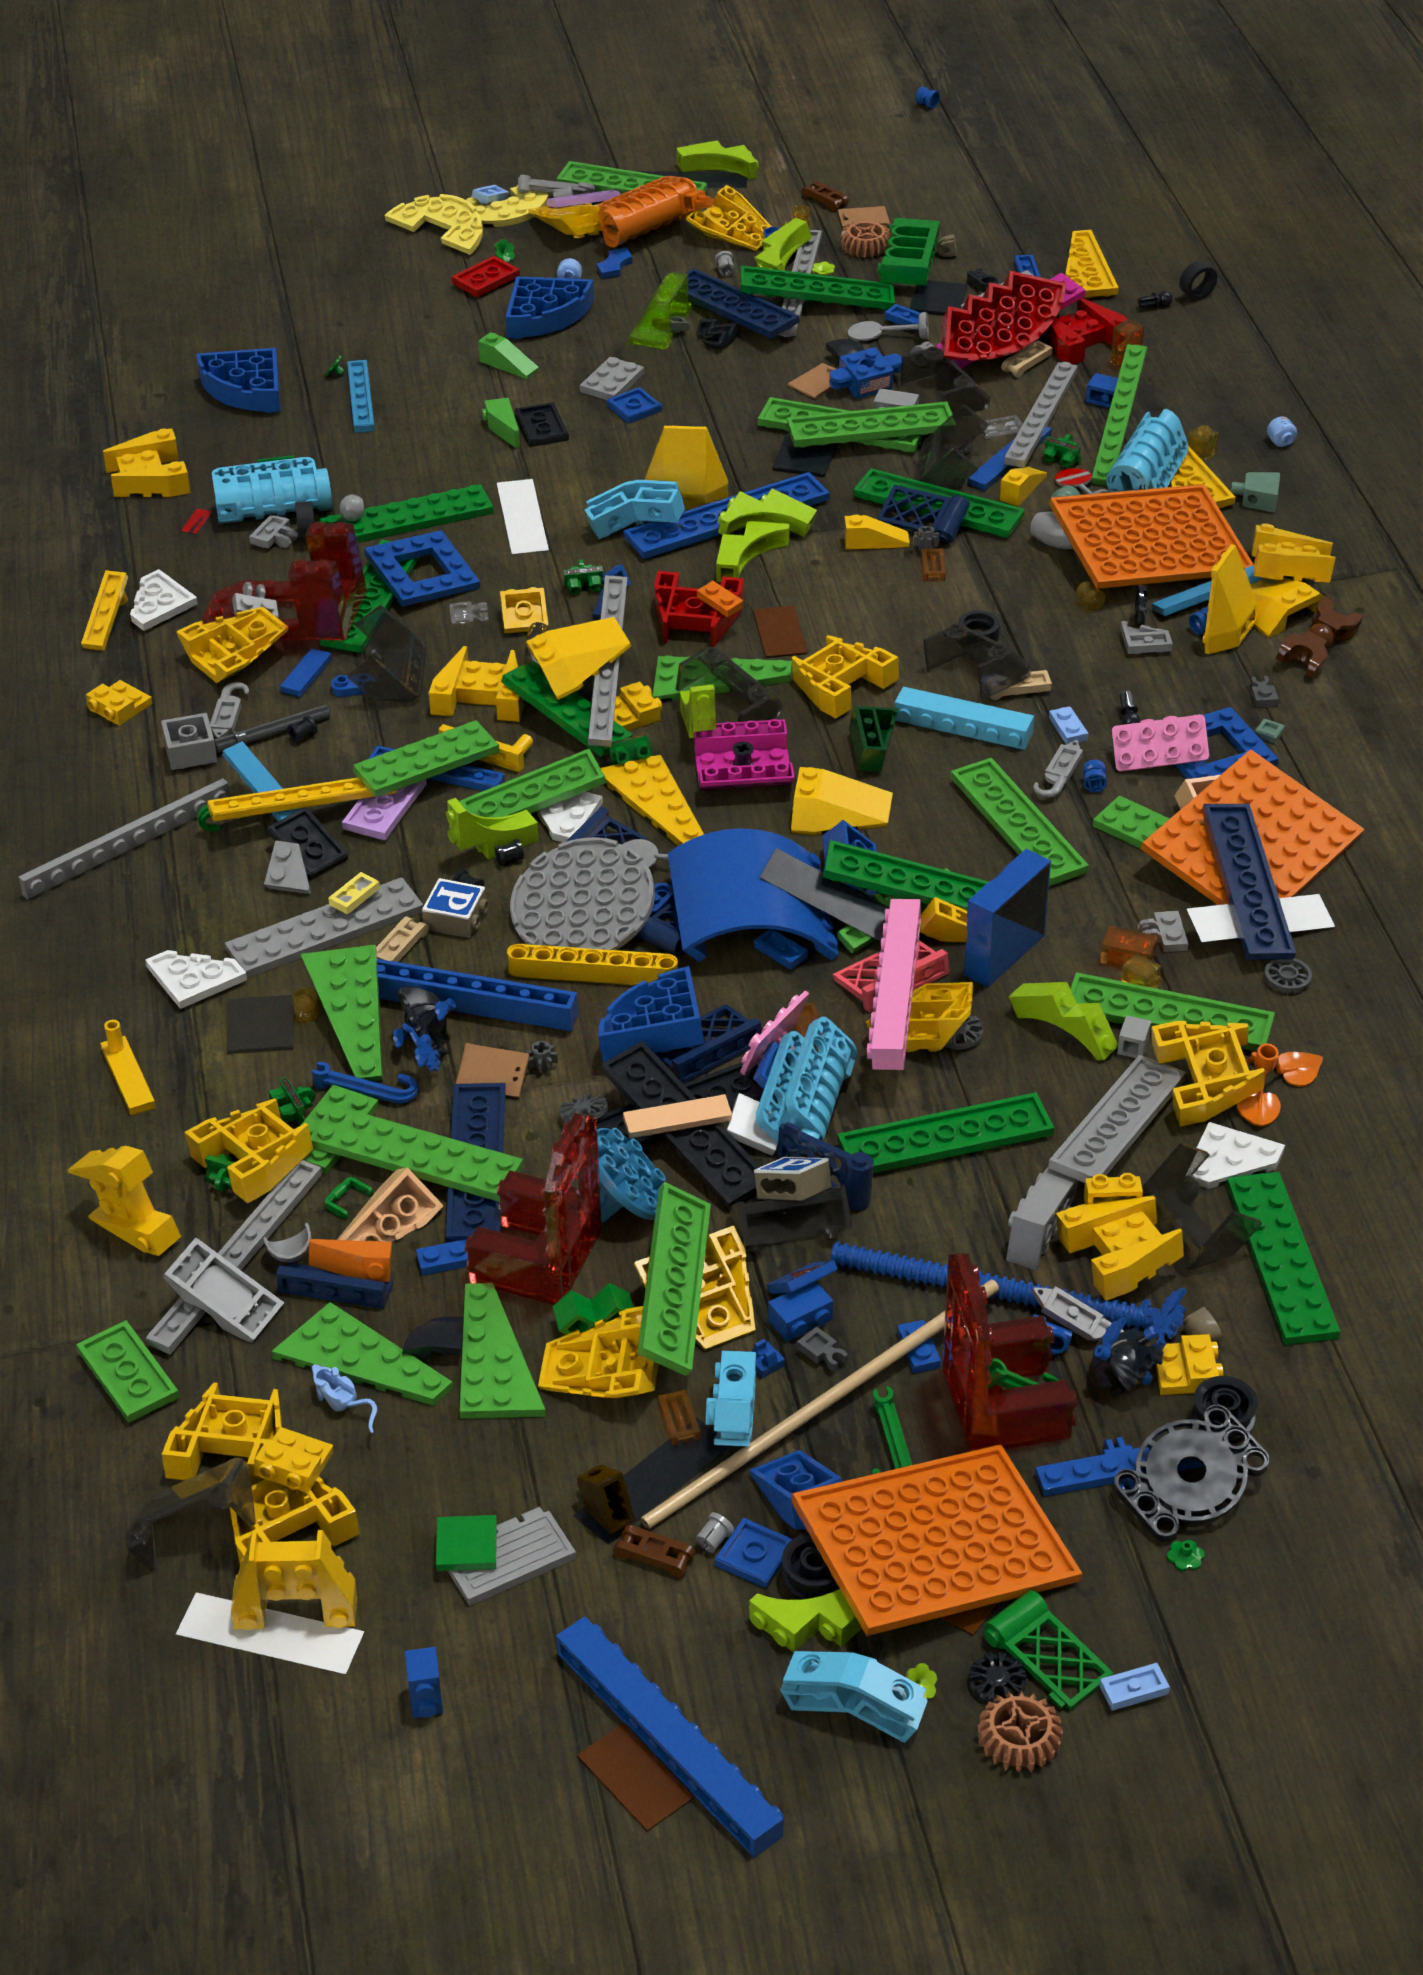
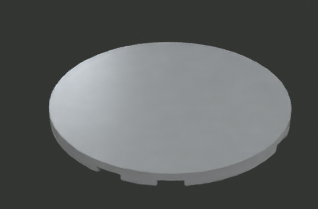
M580 838L558 845V848L548 853L543 852L530 863V867L525 873L519 876L510 900V912L514 927L525 944L617 950L629 942L648 920L655 900L654 880L642 856L631 847H626L618 844V841L607 838Z

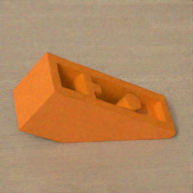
M309 1239V1266L347 1277L390 1282L392 1242Z

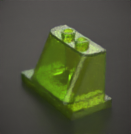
M672 272L666 275L630 334L629 343L661 349L668 348L673 340L670 316H681L686 320L692 310V303H688V274Z

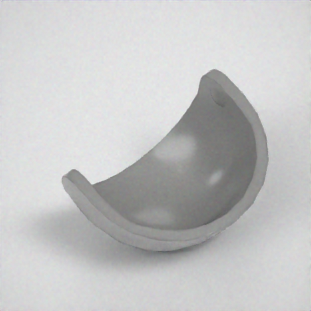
M305 1223L304 1230L291 1238L276 1242L267 1241L266 1237L263 1240L273 1258L284 1263H292L302 1259L308 1253L309 1239H312L308 1223Z

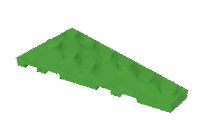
M658 656L653 698H672V701L680 700V691H688L690 687L713 685L715 694L730 692V688L741 686V690L749 689L751 684L760 683L767 686L791 682L792 661Z
M368 945L301 954L354 1076L372 1082L382 1081L383 1065L376 946Z
M493 1283L465 1284L460 1419L546 1417L545 1407Z
M331 1302L271 1351L272 1359L282 1361L283 1358L295 1362L296 1366L303 1368L307 1365L312 1367L315 1364L330 1369L336 1367L341 1377L346 1376L354 1383L362 1385L363 1382L375 1385L377 1390L386 1392L389 1389L400 1392L405 1398L435 1406L453 1390L451 1380L414 1356L402 1353L403 1349Z

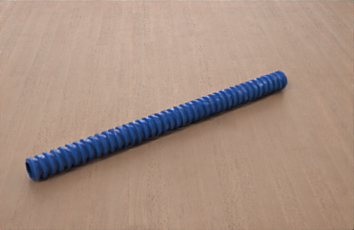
M838 1241L834 1244L831 1253V1260H834L836 1265L839 1263L840 1267L848 1265L849 1269L856 1267L857 1270L865 1269V1272L868 1273L872 1270L873 1274L881 1272L882 1276L890 1274V1277L898 1276V1279L901 1280L905 1277L907 1281L914 1279L915 1283L923 1281V1284L928 1285V1283H931L934 1287L938 1284L940 1288L947 1286L949 1290L957 1288L958 1292L965 1290L967 1294L993 1279L998 1284L999 1291L992 1295L991 1299L999 1297L1000 1301L1007 1299V1302L1012 1303V1301H1016V1304L1019 1305L1023 1302L1024 1306L1032 1304L1033 1308H1037L1040 1304L1032 1294V1289L1034 1287L1044 1288L1042 1284H1037V1286L1033 1285V1282L1025 1284L1024 1280L1016 1282V1279L1008 1280V1277L1005 1276L1001 1279L999 1275L992 1277L991 1273L983 1275V1272L978 1271V1273H974L972 1269L969 1272L966 1271V1268L958 1270L957 1266L949 1268L948 1264L941 1266V1263L936 1262V1264H932V1261L929 1260L925 1263L924 1259L916 1261L915 1257L908 1259L905 1255L901 1258L896 1253L892 1256L890 1252L883 1254L881 1250L874 1252L872 1248L868 1251L866 1247L859 1249L857 1245L850 1247L848 1243L841 1245V1242ZM1075 1291L1068 1293L1101 1313L1103 1318L1111 1323L1118 1321L1121 1317H1125L1128 1328L1135 1326L1137 1330L1140 1327L1146 1330L1154 1325L1153 1318L1146 1317L1143 1314L1141 1305L1135 1307V1304L1131 1303L1130 1306L1124 1301L1122 1304L1118 1303V1300H1114V1302H1111L1110 1299L1105 1301L1101 1300L1100 1296L1093 1298V1295L1089 1294L1087 1297L1081 1292L1077 1295ZM1177 1324L1171 1328V1331L1177 1333Z

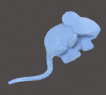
M316 1364L313 1365V1379L319 1401H323L325 1398L330 1407L336 1412L362 1404L371 1405L372 1413L368 1426L370 1432L374 1433L372 1425L377 1414L375 1402L371 1399L356 1400L357 1393L352 1381L346 1376L341 1377L338 1368L333 1367L330 1369Z

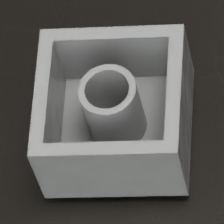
M207 713L161 721L171 770L217 762L215 742Z

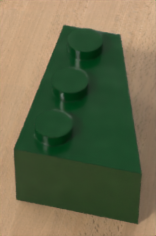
M853 707L849 731L859 771H882L898 708Z

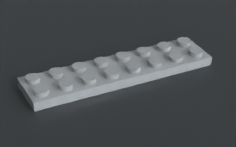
M401 877L380 885L378 891L348 915L327 904L225 942V949L231 959H235L246 972L247 978L300 959L302 958L301 954L324 950L401 921L406 916L412 917L420 914L424 906Z
M1139 1054L1049 1159L1048 1168L1084 1183L1086 1178H1093L1096 1174L1107 1175L1173 1096V1088L1182 1085L1186 1078V1072L1164 1063L1158 1064V1061Z

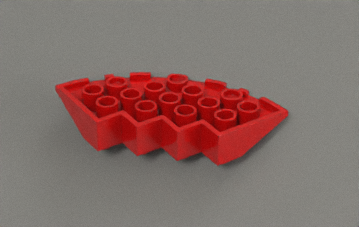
M1009 271L1003 285L989 282L983 297L969 294L962 309L948 306L941 325L943 357L956 360H988L1003 357L1027 347L1036 341L1055 320L1065 296L1067 283Z

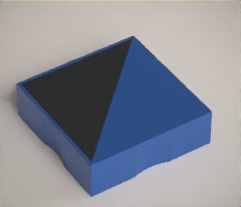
M1025 849L996 878L988 882L968 900L964 976L989 987L1045 936L1051 860Z

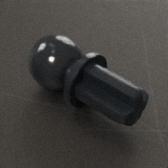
M1161 291L1158 295L1156 292H1153L1150 296L1139 297L1137 300L1138 307L1153 306L1158 308L1159 305L1168 306L1171 304L1173 297L1169 291Z
M1129 690L1121 692L1119 695L1122 706L1120 713L1124 715L1122 719L1123 725L1140 723L1141 720L1137 714L1138 706L1135 705L1133 693Z

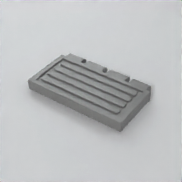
M540 1507L521 1514V1523L514 1517L497 1525L496 1569L448 1571L468 1606H472L576 1559V1551L549 1510L543 1512Z

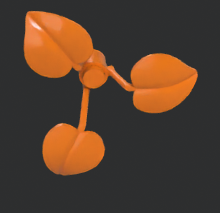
M1266 1043L1259 1046L1257 1053L1252 1052L1251 1057L1246 1060L1248 1066L1254 1061L1256 1069L1264 1068V1084L1267 1073L1271 1072L1275 1067L1277 1074H1283L1285 1082L1293 1086L1304 1087L1310 1085L1316 1079L1323 1057L1304 1052H1286L1278 1055V1049L1274 1045ZM1263 1090L1236 1104L1240 1115L1253 1125L1267 1126L1273 1123L1281 1109L1278 1097L1272 1093H1263Z

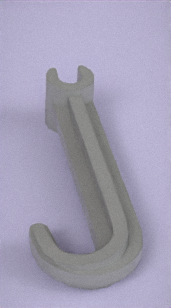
M520 175L518 177L519 193L530 191L553 193L555 189L568 188L571 185L574 195L593 193L595 191V186L590 183L579 182L574 184L530 179L531 177L528 175Z

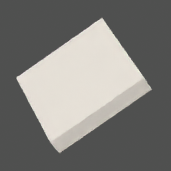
M739 1093L731 1112L732 1120L728 1122L726 1131L735 1140L773 1156L778 1143L764 1132L756 1121V1112L760 1102Z

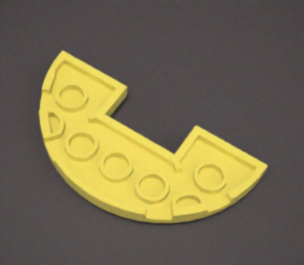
M517 185L510 188V195L512 197L506 200L494 201L487 205L479 203L478 199L474 197L468 198L467 201L476 208L481 217L482 224H494V227H504L522 223L535 217L529 213L528 209L546 206L549 193L537 191L519 193Z
M440 194L439 197L431 198L429 195L416 197L414 202L406 205L401 203L385 214L386 221L412 232H415L425 221L445 228L448 231L441 237L442 244L469 255L476 250L483 235L482 220L476 208L467 200L453 195Z

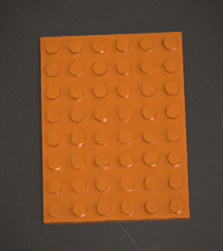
M1204 484L1052 497L1049 501L1050 508L1096 589L1211 578L1213 566L1218 564L1222 553L1226 552L1231 544L1236 545L1244 569L1254 565Z
M1250 749L1142 842L1140 849L1215 904L1225 905L1230 903L1201 811L1204 804H1250L1279 898L1297 896L1359 839L1365 829Z
M1001 1444L792 1494V1504L866 1636L1018 1598L1029 1590L1041 1592L1080 1582L1083 1574Z

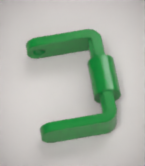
M348 1177L325 1198V1208L343 1219L349 1216L348 1212L334 1204V1202L343 1196L350 1187H354L368 1196L373 1193V1189L353 1177Z

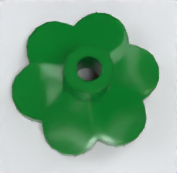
M501 239L495 243L496 257L507 263L514 259V246L511 243H508L506 239Z
M341 355L324 374L325 376L331 372H335L340 376L344 371L339 366Z
M1192 1540L1173 1542L1171 1550L1167 1553L1168 1561L1174 1563L1179 1571L1199 1569L1201 1561L1205 1557L1204 1550L1197 1547L1196 1543Z

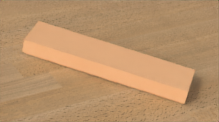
M724 1094L623 1112V1120L630 1139L731 1121L732 1113Z

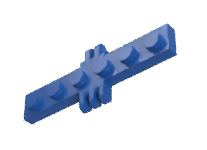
M1122 1437L1115 1438L1116 1447H1114L1111 1439L1104 1440L1105 1449L1102 1450V1455L1036 1467L1035 1476L1043 1497L1114 1484V1478L1118 1471L1122 1469L1136 1471L1135 1464L1140 1448L1133 1449L1131 1445H1125ZM1148 1447L1143 1453L1141 1461H1147L1150 1452ZM1185 1460L1178 1465L1177 1472L1204 1466L1194 1460ZM1123 1478L1119 1481L1122 1489H1125L1124 1486L1128 1490L1135 1487L1134 1481L1130 1478Z

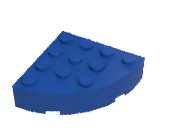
M516 276L506 313L507 338L522 339L523 337L539 336L554 331H561L578 321L588 312L594 301L593 280Z
M276 348L196 354L200 382L213 398L225 405L245 410L263 411L266 413L281 411Z
M689 966L659 974L658 980L648 984L646 981H642L622 993L607 1008L606 1017L601 1018L598 1037L603 1062L641 1041L654 1053H665L673 1049L693 1048L697 1045L705 1044Z

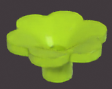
M828 262L813 264L812 273L826 276L832 275L835 265Z
M919 1663L915 1668H910L906 1673V1678L926 1688L923 1696L925 1699L933 1698L936 1693L934 1686L937 1681L936 1673L930 1671L925 1663Z

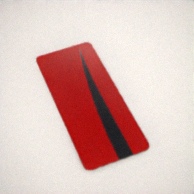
M196 509L181 531L196 534L212 511Z

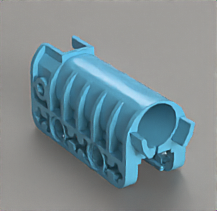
M820 1017L809 1024L805 1038L797 1031H791L783 1035L756 1112V1121L760 1128L777 1143L779 1127L786 1122L801 1128L802 1132L824 1141L842 1082L851 1076L857 1057V1048L853 1041L827 1017ZM813 1043L817 1046L818 1053L815 1051ZM786 1057L788 1058V1060H789V1062H790V1066L786 1063V1060H785ZM773 1094L776 1096L778 1104L774 1101ZM787 1135V1138L789 1139L791 1144L793 1146H796L797 1143L795 1142V1140ZM809 1146L813 1153L817 1151L816 1148ZM801 1149L797 1150L798 1153L804 1154Z

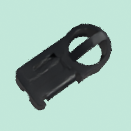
M982 268L967 272V282L983 293L986 291L989 282L998 284V278L987 275L982 271Z

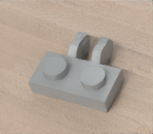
M271 514L249 538L250 544L269 549L274 543L279 547L287 548L290 546L291 541L297 539L298 533L295 529L290 528L289 519Z
M246 582L243 586V594L235 593L232 598L234 615L237 612L264 607L274 616L279 617L276 600L264 598V585H257L255 597L252 596L253 589L251 583Z
M1179 911L1154 912V918L1142 920L1137 925L1140 932H1142L1140 936L1145 944L1160 943L1163 952L1188 950V941Z

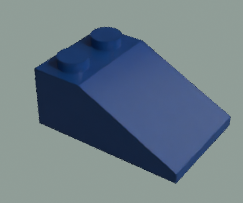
M801 1450L750 1469L751 1477L778 1515L795 1530L806 1529L792 1504V1494L842 1482L841 1477Z

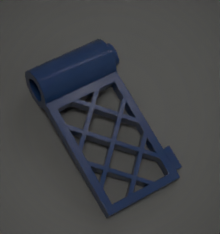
M893 485L877 520L895 527L918 532V529L923 527V522L934 518L935 522L932 526L934 533L939 532V541L947 544L954 541L970 507V503L967 499L958 495L946 497ZM897 492L906 495V498L895 503L894 498ZM919 497L925 499L924 503L915 507L912 504V501ZM937 502L943 503L942 507L935 511L930 506ZM910 503L912 508L900 513L898 507ZM928 507L931 513L919 518L917 512ZM896 509L898 515L892 518L886 517L888 512ZM915 513L916 520L910 523L904 522L903 518Z
M673 900L655 915L649 916L642 929L636 934V937L675 957H679L685 951L682 949L675 900ZM673 918L674 921L665 922L662 919Z
M789 1122L783 1123L779 1127L777 1160L786 1157L787 1154L791 1157H800L797 1152L800 1149L807 1158H828L830 1176L834 1175L839 1181L840 1186L831 1179L832 1187L826 1190L844 1198L845 1205L852 1210H864L871 1204L874 1160L871 1156L863 1152L854 1154L845 1152L802 1132L800 1127ZM787 1135L795 1140V1142L797 1143L796 1146H793L791 1144V1142L787 1138ZM809 1146L816 1148L820 1155L816 1157ZM831 1156L842 1160V1166L838 1167Z

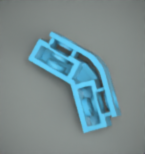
M634 480L620 484L586 501L588 508L584 509L592 531L598 539H601L634 522L637 525L644 524L645 521L678 523L685 507L677 482Z
M722 1351L721 1362L715 1363V1379L720 1380L719 1384H714L713 1398H707L706 1425H714V1431H717L714 1445L749 1446L751 1443L756 1387V1352Z
M794 1651L780 1689L791 1710L848 1712L903 1743L917 1731L928 1701L923 1697L926 1688L878 1663L874 1658L849 1652Z

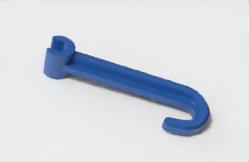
M317 1062V1070H312L313 1086L317 1089H326L329 1086L336 1085L366 1096L399 1104L410 1102L418 1094V1084L415 1079L404 1074H398L397 1078L399 1082L410 1086L406 1090L331 1071L330 1065L325 1062Z

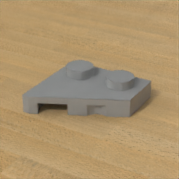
M1121 621L1120 629L1128 654L1172 651L1173 643L1168 630L1154 629L1145 625H1141L1140 629L1129 627L1127 621Z
M275 841L264 882L266 888L311 894L299 844Z

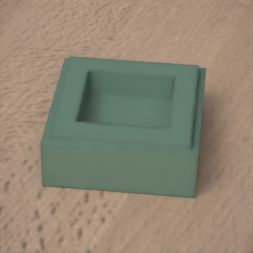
M1263 719L1256 728L1255 734L1261 740L1276 744L1285 731V725Z

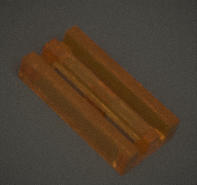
M943 548L922 549L924 581H928V577H932L933 581H937V577H941V581H946ZM927 555H930L932 571H928ZM935 555H939L940 571H936Z
M686 1390L658 1396V1403L672 1444H679L678 1440L682 1439L684 1443L689 1442L690 1437H694L695 1440L701 1439L700 1429ZM681 1399L691 1427L689 1430L686 1429L676 1400ZM666 1402L671 1404L680 1432H676Z

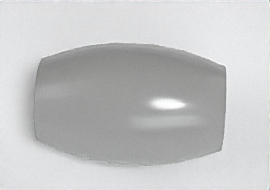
M1038 512L1033 517L1030 527L1032 536L1048 546L1059 549H1074L1053 512Z

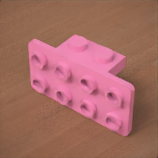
M1203 715L1178 718L1176 716H1168L1163 718V720L1156 721L1146 719L1140 721V723L1119 725L1112 728L1116 769L1119 772L1206 761L1209 759L1206 722Z
M804 991L800 996L796 994L789 1002L788 1008L785 1009L783 1007L778 1012L774 1022L769 1020L764 1026L760 1035L756 1033L748 1044L751 1049L746 1052L741 1060L743 1064L740 1071L741 1074L745 1076L756 1064L759 1066L769 1043L775 1041L778 1045L780 1044L783 1035L787 1034L796 1024L810 993Z

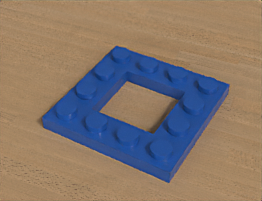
M442 530L364 548L365 557L402 607L480 588V580ZM432 554L446 573L445 575L412 582L398 562Z
M1231 707L1203 715L1206 722L1207 737L1223 733L1240 754L1207 764L1204 761L1175 765L1186 779L1221 775L1250 749L1275 767L1278 766L1279 759Z

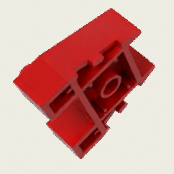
M1081 298L1077 301V311L1060 318L1056 317L1050 327L1044 332V335L1050 340V346L1054 348L1056 357L1062 362L1074 365L1084 361L1086 347L1106 341L1116 350L1126 347L1127 344L1132 345L1134 323L1122 314Z
M657 572L654 583L655 608L664 643L668 642L671 629L711 632V647H715L740 615L742 609L726 617L697 598L698 588L680 587L678 572ZM722 576L721 586L744 602V578Z

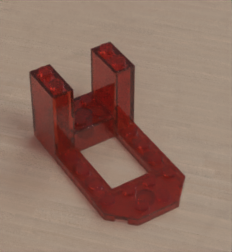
M343 522L311 523L305 535L311 561L303 559L293 561L288 571V581L245 580L215 592L202 617L203 624L215 622L216 617L223 616V619L236 617L234 615L232 598L235 593L243 594L244 583L250 582L253 589L252 596L256 597V587L261 584L265 587L264 598L276 601H294L298 619H279L289 629L279 639L345 640L367 590L354 525Z
M574 1113L570 1122L565 1123L559 1142H555L551 1150L552 1159L547 1180L509 1170L504 1180H500L497 1187V1195L500 1196L498 1209L501 1210L502 1226L539 1235L537 1242L478 1226L474 1234L467 1238L465 1244V1252H468L466 1268L470 1274V1283H493L496 1290L555 1305L572 1289L602 1232L596 1116ZM574 1178L578 1179V1188L571 1186Z
M967 1253L949 1254L942 1370L969 1452L1000 1444L1004 1449L1070 1439L1072 1426L1076 1425L1074 1408L1078 1406L1076 1392L1070 1390L1067 1379L1004 1390L997 1384L991 1389L987 1388V1385L991 1384L988 1366L992 1365V1359L994 1358L1001 1360L1008 1371L1022 1377L1048 1373V1362L1052 1361L1050 1343L1054 1342L1052 1327L1046 1325L1043 1315L988 1324L985 1308L987 1293L985 1287H980L979 1285L980 1275L977 1265H972L970 1256Z

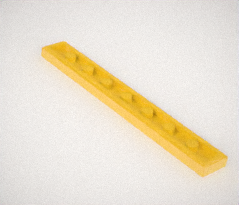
M351 778L207 801V808L214 822L375 796L359 778ZM397 790L389 792L384 795L397 793Z

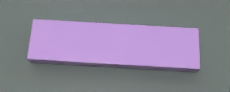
M608 190L549 198L546 201L548 207L556 208L606 201L620 195V192Z

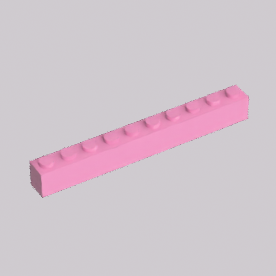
M891 899L890 909H885L883 938H881V952L879 953V967L877 968V982L875 983V997L873 998V1012L871 1013L872 1028H869V1043H867V1059H872V1069L904 1070L921 926L920 899Z

